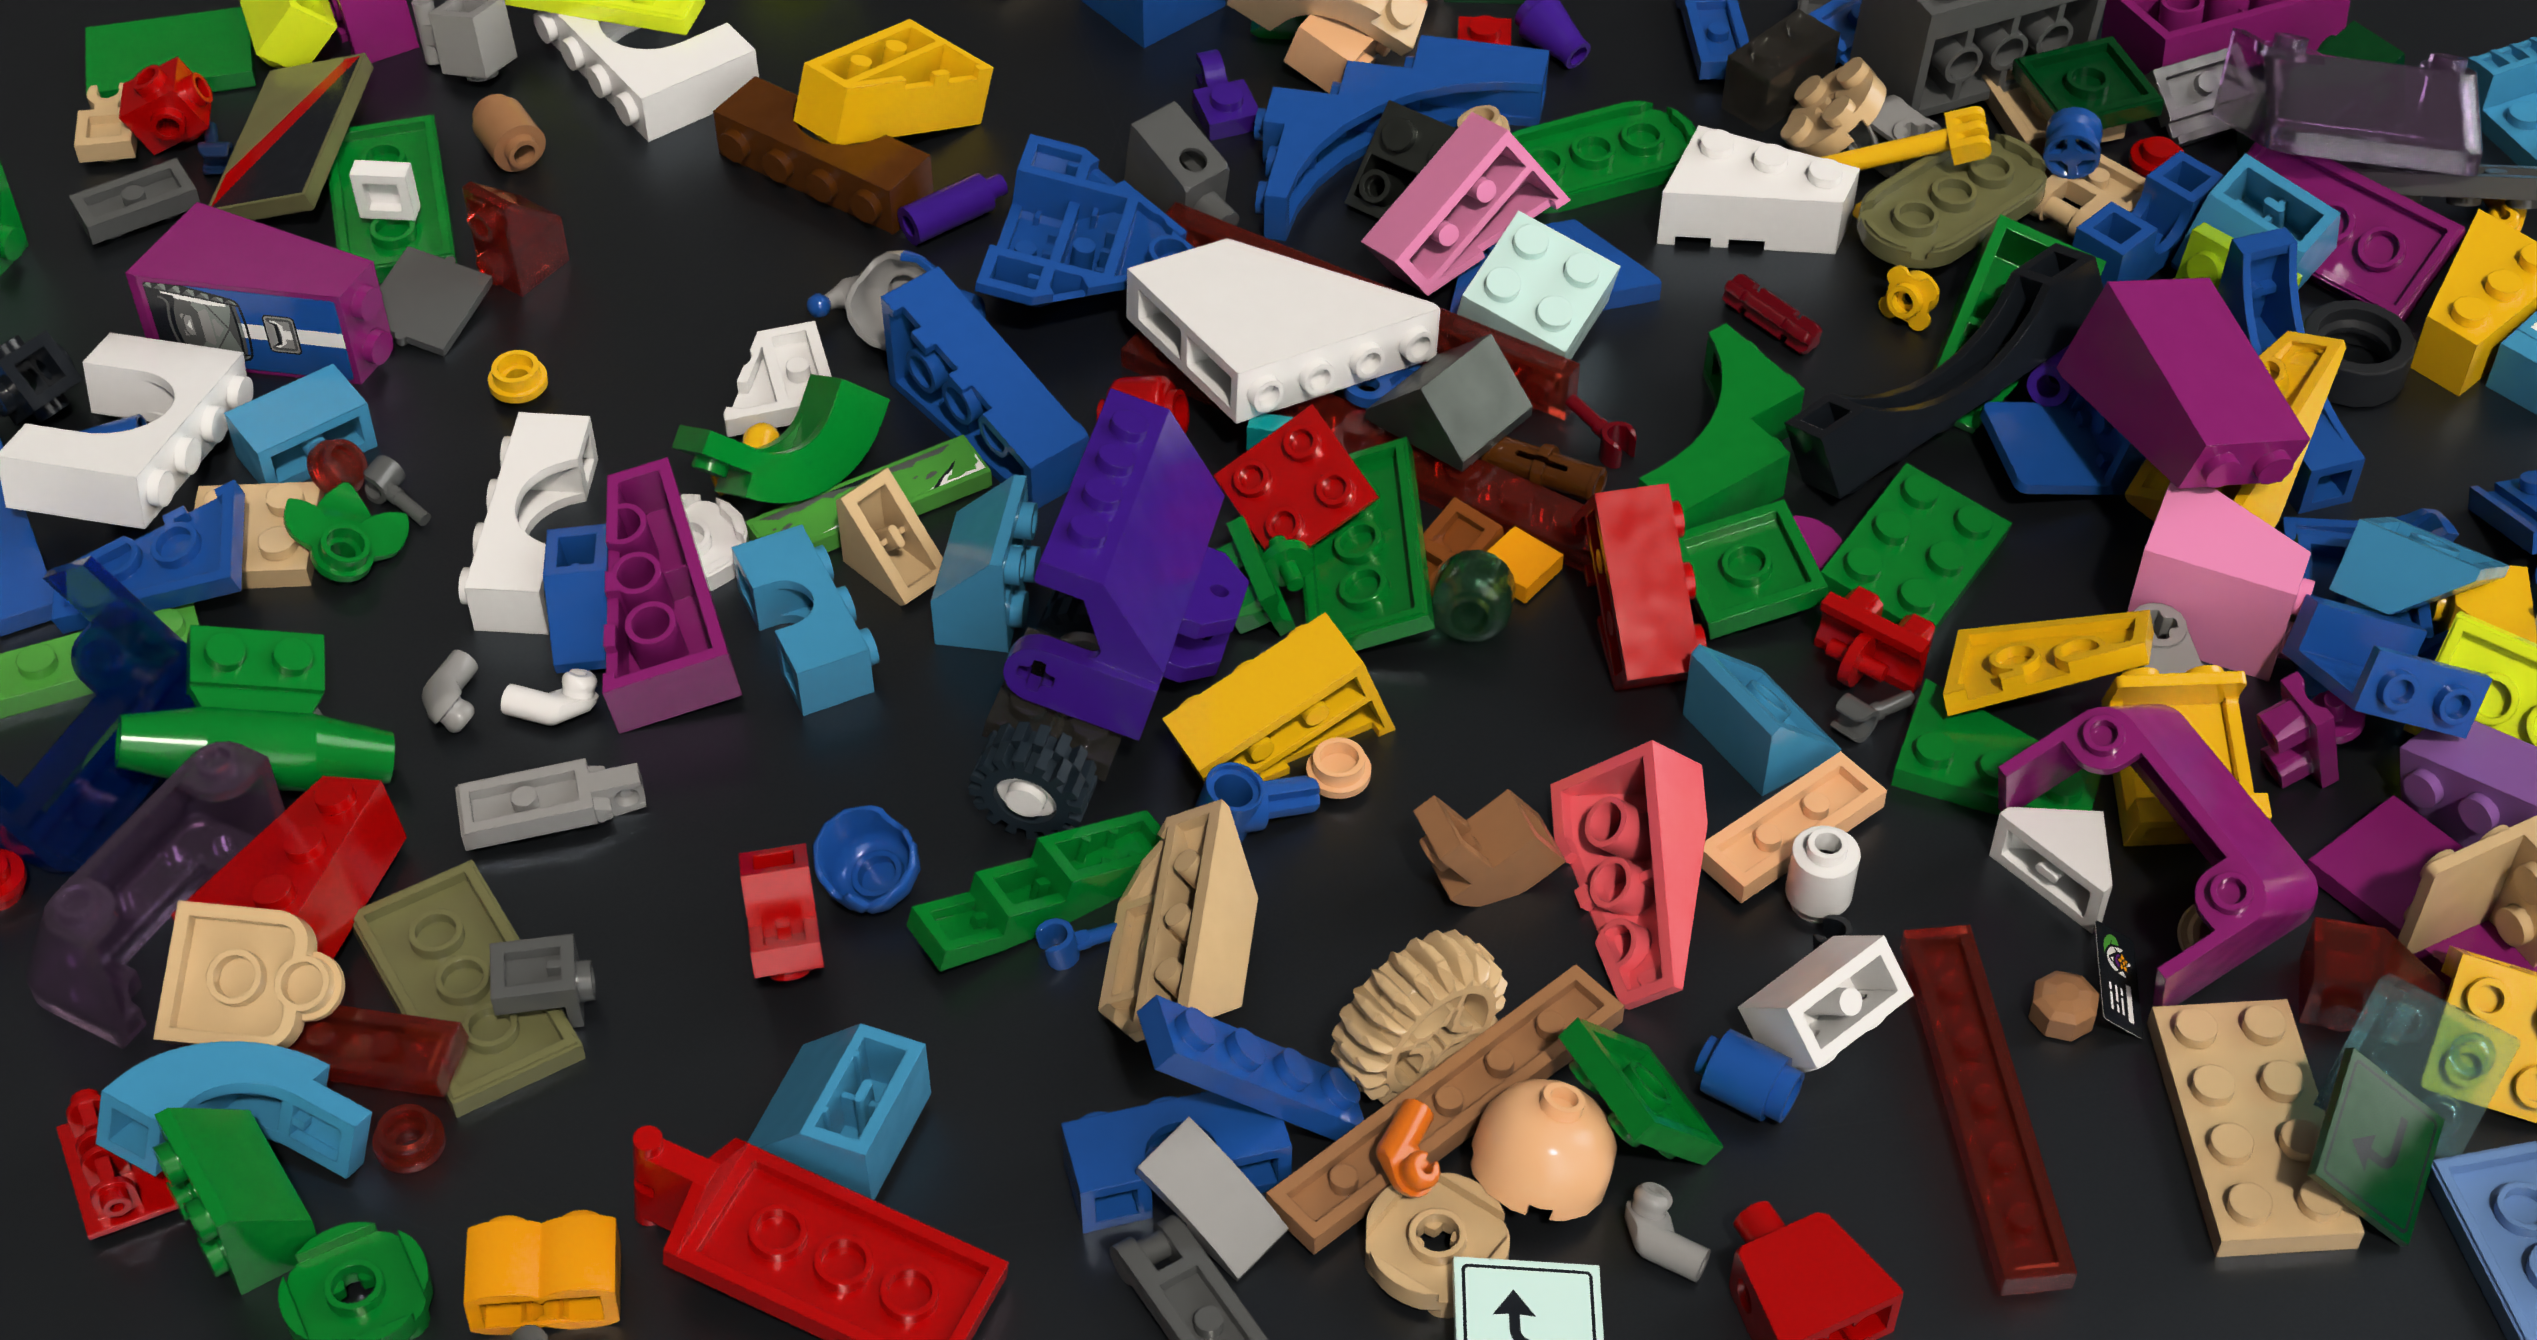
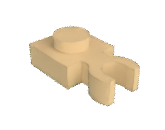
M119 83L118 93L109 98L101 97L97 85H92L88 88L86 95L91 110H80L77 114L74 148L79 163L96 161L114 162L120 159L136 158L138 138L119 119L124 83Z

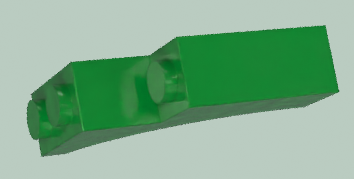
M1727 323L1708 332L1703 377L1710 388L1715 403V412L1711 420L1690 446L1667 463L1640 477L1638 487L1669 483L1672 501L1678 500L1682 506L1685 530L1769 504L1784 496L1791 454L1781 442L1789 437L1784 422L1802 410L1805 389L1792 375L1785 373L1761 353L1754 343L1746 340Z

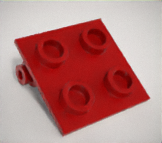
M1313 404L1213 475L1240 515L1244 516L1249 528L1265 551L1269 548L1270 539L1277 535L1284 536L1286 540L1296 539L1303 541L1311 548L1379 499V496Z
M82 1089L74 1093L70 1098V1105L66 1109L68 1123L57 1126L56 1129L89 1241L176 1210L177 1207L167 1188L166 1182L168 1180L163 1171L153 1176L96 1144L101 1095L95 1089Z

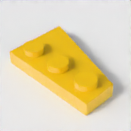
M2150 610L1958 630L1943 691L1947 716L2149 665L2154 635Z

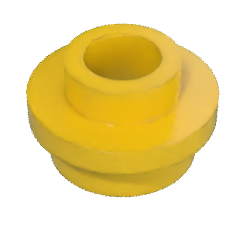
M525 350L505 352L499 355L492 363L491 371L488 375L489 390L499 401L511 404L527 403L540 396L547 388V370L531 352Z

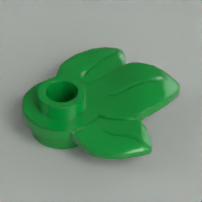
M343 482L329 491L318 503V506L299 499L289 498L283 515L284 526L292 539L310 551V559L315 569L326 578L338 582L360 580L369 573L373 562L396 556L403 549L409 532V519L406 513L385 512L371 516L363 500L349 482Z

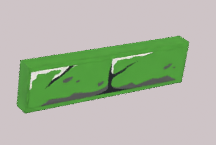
M963 434L837 484L815 497L792 502L745 521L749 539L752 541L802 524L814 547L823 545L828 553L841 547L836 500L884 468H889L917 516L991 487L992 473Z

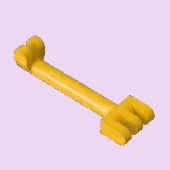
M1971 106L1944 112L1946 128L1820 158L1833 159L1839 163L1860 168V171L1951 150L1955 166L1987 158L1992 152L1984 109L1979 106Z

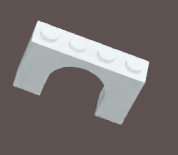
M538 11L533 14L534 25L540 38L546 44L552 43L561 52L567 66L573 71L578 69L588 80L595 95L599 98L605 97L615 107L621 121L626 126L632 125L648 142L713 114V111L754 76L759 78L756 50L728 23L669 47L636 49L620 45L616 42L625 35L640 29L639 27Z
M110 332L83 361L91 413L122 418L141 414L150 423L114 433H86L25 423L0 450V480L6 508L146 529L163 507L169 505L173 495L188 477L198 470L200 463L213 447L223 440L226 432L229 430L224 413L253 399V382L250 377H247L244 352Z

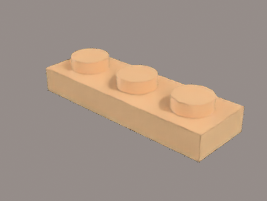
M1840 751L1705 841L1701 868L1740 903H1743L1788 872L1793 843L1802 831L1814 826H1832L1848 832L1884 807L1887 790Z

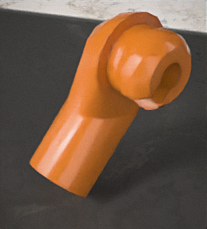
M1416 1099L1403 1100L1376 1148V1156L1393 1188L1409 1197L1426 1195L1437 1184L1441 1174L1438 1160L1429 1164L1426 1159L1428 1152L1419 1148V1144L1432 1123L1434 1115L1427 1105Z

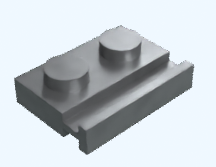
M2245 43L2157 68L2144 75L2164 99L2162 113L2160 116H2157L2161 128L2166 126L2170 139L2180 147L2236 131L2237 121L2242 112L2250 104L2259 103L2261 101L2260 95L2264 93Z

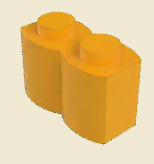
M575 1210L566 1213L562 1217L540 1223L525 1220L519 1216L503 1215L495 1217L489 1222L467 1228L463 1305L470 1332L484 1335H512L518 1328L525 1325L570 1330L603 1327L620 1321L621 1242L616 1217L600 1215L590 1210Z

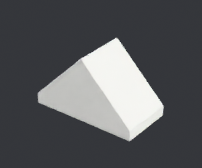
M2007 807L1999 814L1989 856L2093 934L2095 932V921L2101 923L2103 921L2113 886L2103 811Z

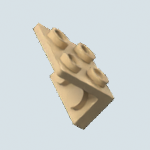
M2537 815L2512 827L2507 825L2497 826L2487 832L2478 842L2456 852L2452 849L2443 850L2433 856L2423 866L2420 872L2421 881L2412 904L2404 913L2403 918L2405 922L2395 945L2404 957L2413 955L2490 920L2497 928L2502 939L2510 946L2515 947L2533 968L2537 967Z

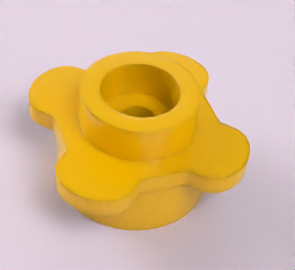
M1903 265L1891 268L1887 273V280L1889 282L1887 293L1879 300L1881 313L1887 318L1897 317L1908 322L1910 328L1914 331L1924 330L1931 323L1929 312L1937 306L1940 291L1937 283L1930 275L1923 271H1909ZM1906 293L1911 297L1912 303L1906 301Z

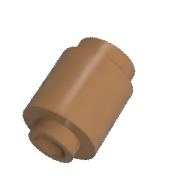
M492 94L484 97L476 104L472 113L473 132L501 169L509 172L523 171L533 166L541 158L546 146L545 136L516 99L503 94Z

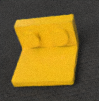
M2450 945L2441 972L2452 978L2420 1076V1084L2426 1089L2537 1123V972Z

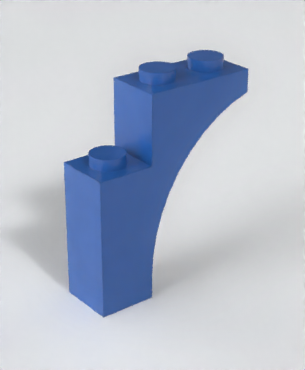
M2286 227L2232 239L2218 288L2219 294L2258 356L2287 331L2305 334L2297 283L2298 242ZM2328 397L2287 499L2297 514L2351 502L2366 460L2341 424Z

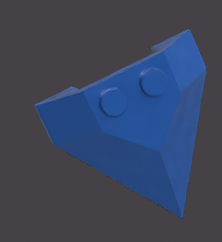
M1030 134L1017 168L1010 210L997 246L990 244L976 280L975 291L1010 302L1041 308L1062 300L1126 290L1127 268L1195 247L1186 241L1187 231L1129 183L1125 180L1116 183L1098 169L1099 159L1086 148Z

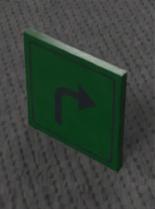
M2354 1047L2345 1048L2307 1175L2399 1246H2409L2445 1120Z

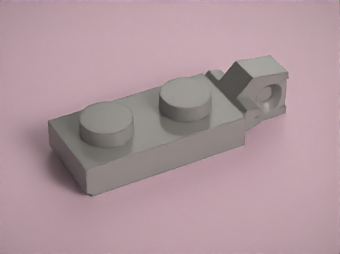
M586 758L461 783L458 784V787H455L461 838L466 851L598 824V821L602 823L612 819L613 815L619 816L647 807L643 780L637 762L605 769V766H588Z

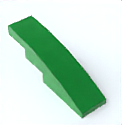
M1148 810L1038 837L1032 857L976 871L969 892L912 906L906 926L939 971L1002 952L1036 938L1035 931L1037 927L1046 920L1059 918L1070 923L1120 898L1141 861L1161 840L1157 835L1161 826Z

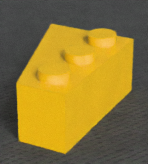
M908 19L805 62L793 121L813 132L819 140L838 145L867 142L884 135L893 138L978 125L982 122L994 67L915 21Z
M2478 209L2426 317L2410 368L2458 397L2488 374L2492 369L2501 342L2537 311V241Z
M1326 612L1309 623L1296 627L1286 638L1254 659L1244 661L1231 674L1202 693L1187 698L1176 710L1162 718L1179 749L1203 784L1213 767L1227 762L1247 766L1258 773L1263 781L1275 780L1290 774V767L1287 763L1312 754L1315 748L1327 739L1336 737L1348 739L1370 729H1373L1377 736L1380 737L1396 730L1364 662Z

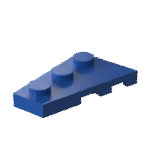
M235 479L214 489L217 498L191 512H188L184 506H181L163 515L162 518L165 525L133 540L123 535L55 570L51 620L62 634L153 613L161 609H169L240 592L242 588L245 493Z

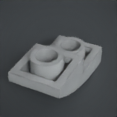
M1190 1117L1137 1167L1136 1174L1187 1224V1228L1200 1246L1236 1282L1289 1229L1245 1174Z

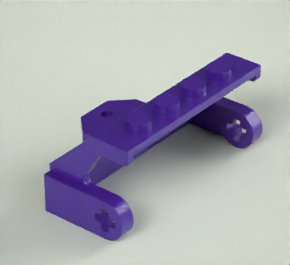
M1110 388L1034 576L1037 584L1084 601L1100 649L1090 651L1048 635L1029 634L1019 638L1012 645L1003 668V676L1007 686L1020 698L1138 741L1140 740L1162 677L1181 683L1216 675L1249 584L1248 579L1226 553L1207 547L1225 495L1170 409ZM1034 660L1046 664L1043 677L1031 673Z

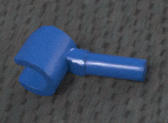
M1053 918L1041 923L1037 927L1035 935L1039 948L1046 949L1045 956L1048 965L1054 970L1061 971L1069 969L1077 963L1080 951L1111 941L1117 923L1114 922L1093 929H1083L1074 932L1072 925L1068 921Z

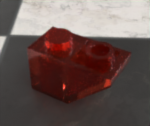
M471 181L462 187L467 209V222L471 228L477 255L476 264L480 272L492 276L494 285H501L523 297L569 261L561 216L518 194Z
M2315 917L2300 957L2299 1023L2322 1026L2339 1032L2352 1031L2394 1038L2405 1043L2431 1045L2449 986L2386 928Z

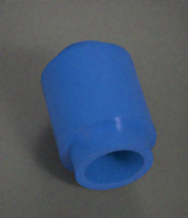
M1729 1029L1721 1039L1711 1035L1703 1046L1694 1067V1073L1702 1076L1700 1085L1702 1093L1760 1122L1766 1117L1778 1123L1783 1122L1800 1092L1805 1077V1072L1791 1066L1792 1058L1733 1029Z

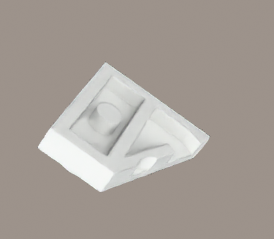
M815 321L757 331L750 348L751 359L743 366L737 380L738 394L732 407H726L723 413L727 437L742 435L747 428L756 423H768L775 428L789 426L797 414L810 374L832 377Z

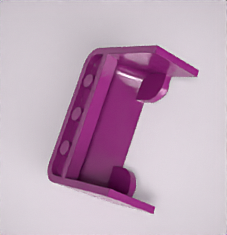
M2163 704L2092 708L2081 713L1998 767V808L2002 812L2007 807H2024L2081 769L2099 775L2117 773L2129 765L2134 769L2212 865L2198 880L2194 895L2196 911L2212 933L2157 968L2153 1006L2178 1005L2303 924L2311 916L2315 908L2318 895L2317 880L2310 868L2179 711Z

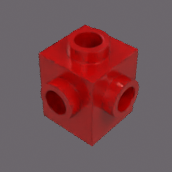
M177 56L159 66L150 65L144 68L134 79L123 84L119 119L153 155H156L182 141L191 142L197 139L209 128L213 94L204 77L197 72L193 73Z

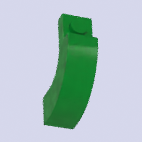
M810 374L794 420L786 431L774 441L754 448L712 430L679 425L672 448L694 456L691 463L692 468L719 477L714 491L767 503L798 502L826 492L840 483L858 466L877 437L890 399L842 378Z

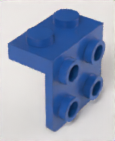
M2074 388L2067 402L2061 403L2058 406L2045 407L2036 402H1987L1980 413L1982 423L2014 488L2024 494L2125 495L2124 493L2134 479L2142 462L2146 459Z

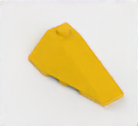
M2287 331L2259 355V358L2311 439L2342 361L2346 346L2342 339ZM2309 442L2295 461L2292 471L2282 482L2226 485L2215 489L2275 528L2283 512ZM2146 458L2124 493L2126 500L2155 522L2170 480Z

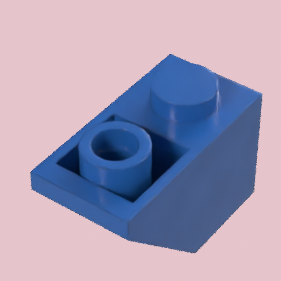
M606 523L547 529L543 581L553 665L556 674L566 673L571 669H606V652L603 647L604 624H607L605 571H608V547L606 544Z

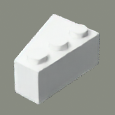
M1698 125L1662 192L1657 244L1675 245V236L1710 238V247L1728 248L1729 240L1764 241V250L1835 254L1852 220L1860 168L1842 164L1833 159L1820 158L1786 149L1777 144H1768L1730 134L1724 130Z

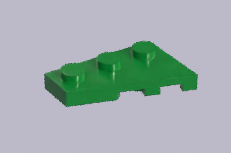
M1925 678L1894 769L1891 786L1999 816L2001 811L1998 808V767L2038 742V740L1981 708L1947 716L1943 698L1944 688ZM2081 769L2024 807L2092 811L2101 775Z

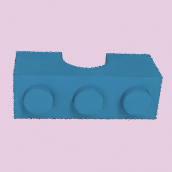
M802 524L731 547L738 591L758 630L762 631L780 624L795 623L775 630L781 675L802 715L806 716L875 692L872 665L880 662L875 640L867 627L858 629L855 623L857 620L855 606L846 586L836 588L832 581L834 580V571L825 547L823 545L814 547Z

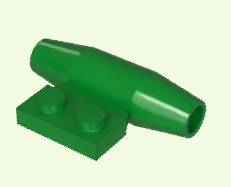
M190 625L187 635L186 694L190 695L196 707L120 714L116 730L115 767L196 786L306 792L322 776L382 780L383 784H389L394 768L395 739L392 731L314 714L325 692L324 634Z

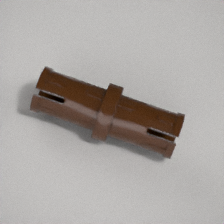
M1507 436L1483 454L1481 461L1485 469H1492L1528 481L1529 487L1533 490L1543 493L1549 488L1588 501L1594 493L1604 491L1608 474L1606 467L1595 466L1560 454L1557 446L1545 443L1538 447Z

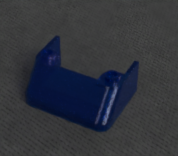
M92 556L52 568L42 579L90 621V624L77 637L72 646L71 663L77 677L96 696L17 787L0 774V849L10 850L19 855L22 860L52 873L70 872L87 866L161 779L160 777L115 767V741L119 715L196 707L190 695L186 694L187 644Z

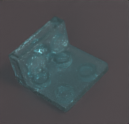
M2388 973L2377 981L2313 1105L2325 1111L2327 1110L2345 1048L2354 1047L2445 1120L2435 1156L2445 1158L2461 1155L2466 1149L2521 1043L2516 1036Z

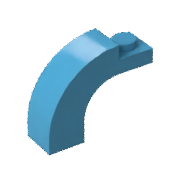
M220 1041L200 1043L169 1050L148 1058L130 1068L101 1090L96 1144L149 1174L156 1176L162 1169L152 1147L164 1142L154 1114L166 1108L250 1110L266 1139L285 1145L347 1179L364 1164L372 1111L327 1088L330 1064L310 1055L280 1046L255 1042Z

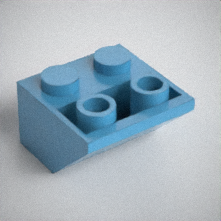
M2245 153L2208 194L2172 259L2171 268L2178 271L2192 229L2203 222L2233 238L2286 227L2298 242L2297 272L2303 275L2298 287L2299 290L2337 248L2341 213Z
M1014 474L956 512L930 601L935 644L1009 653L1015 628H1025L1029 610V593L1025 589L1027 583H1036L1034 576L1041 559L1040 546H1031V540H1034L1037 530L1038 504L1028 502L1027 476Z
M862 1023L803 1044L749 1138L748 1143L875 1200L931 1095L926 1044Z

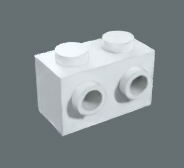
M1884 935L1832 936L1738 1006V1009L1754 1040L1792 1058V1067L1799 1068L1803 1072H1810L1830 1063L1840 1051L1865 1032L1881 1024L1887 1015L1914 994Z

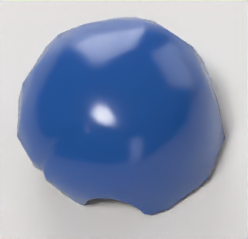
M866 805L844 808L823 823L812 844L814 871L822 886L832 899L847 909L860 914L865 912L876 914L890 910L910 894L921 870L918 846L913 841L910 832L879 806Z

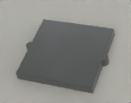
M407 246L380 286L391 335L396 339L397 345L405 346L408 343L445 357L493 285L492 276L457 264L452 256L443 259Z

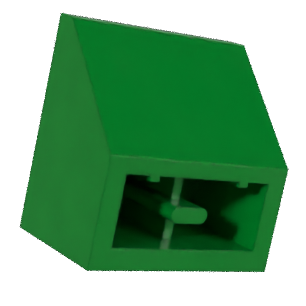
M166 1108L154 1114L164 1142L152 1147L153 1152L168 1180L166 1185L178 1211L185 1222L190 1220L198 1235V1238H196L197 1243L213 1275L218 1277L229 1272L242 1296L291 1271L297 1265L296 1253L317 1234L310 1215L251 1111L240 1109Z

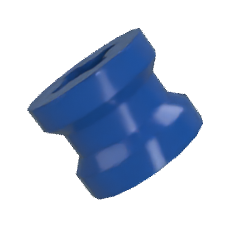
M2069 107L2054 113L2048 120L2043 159L2051 173L2061 178L2077 179L2093 173L2098 167L2101 157L2100 144L2103 126L2095 113L2085 108Z

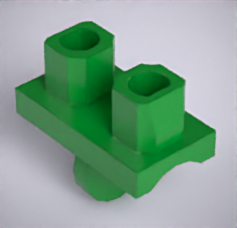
M1243 515L1226 523L1233 541L1216 550L1226 553L1243 575L1251 581V584L1247 587L1235 627L1240 635L1271 621L1280 637L1296 628V625L1280 587L1286 586L1289 591H1298L1304 586V576H1307L1312 571L1314 565V558L1309 546L1303 541L1296 539L1286 540L1284 536L1277 535L1270 539L1269 548L1264 552L1261 545L1255 542Z

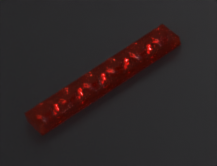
M1971 925L1904 930L1900 949L2000 1295L2072 1289L2077 1276V1270Z

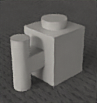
M412 0L411 4L426 64H440L442 74L466 76V79L471 82L487 81L496 77L499 73L498 70L518 57L505 0H447L437 8H435L433 0Z

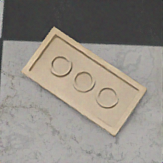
M2288 999L2152 1007L2147 1026L2215 1256L2229 1257L2358 1249L2365 1233L2359 1214L2307 1175L2325 1117V1111Z

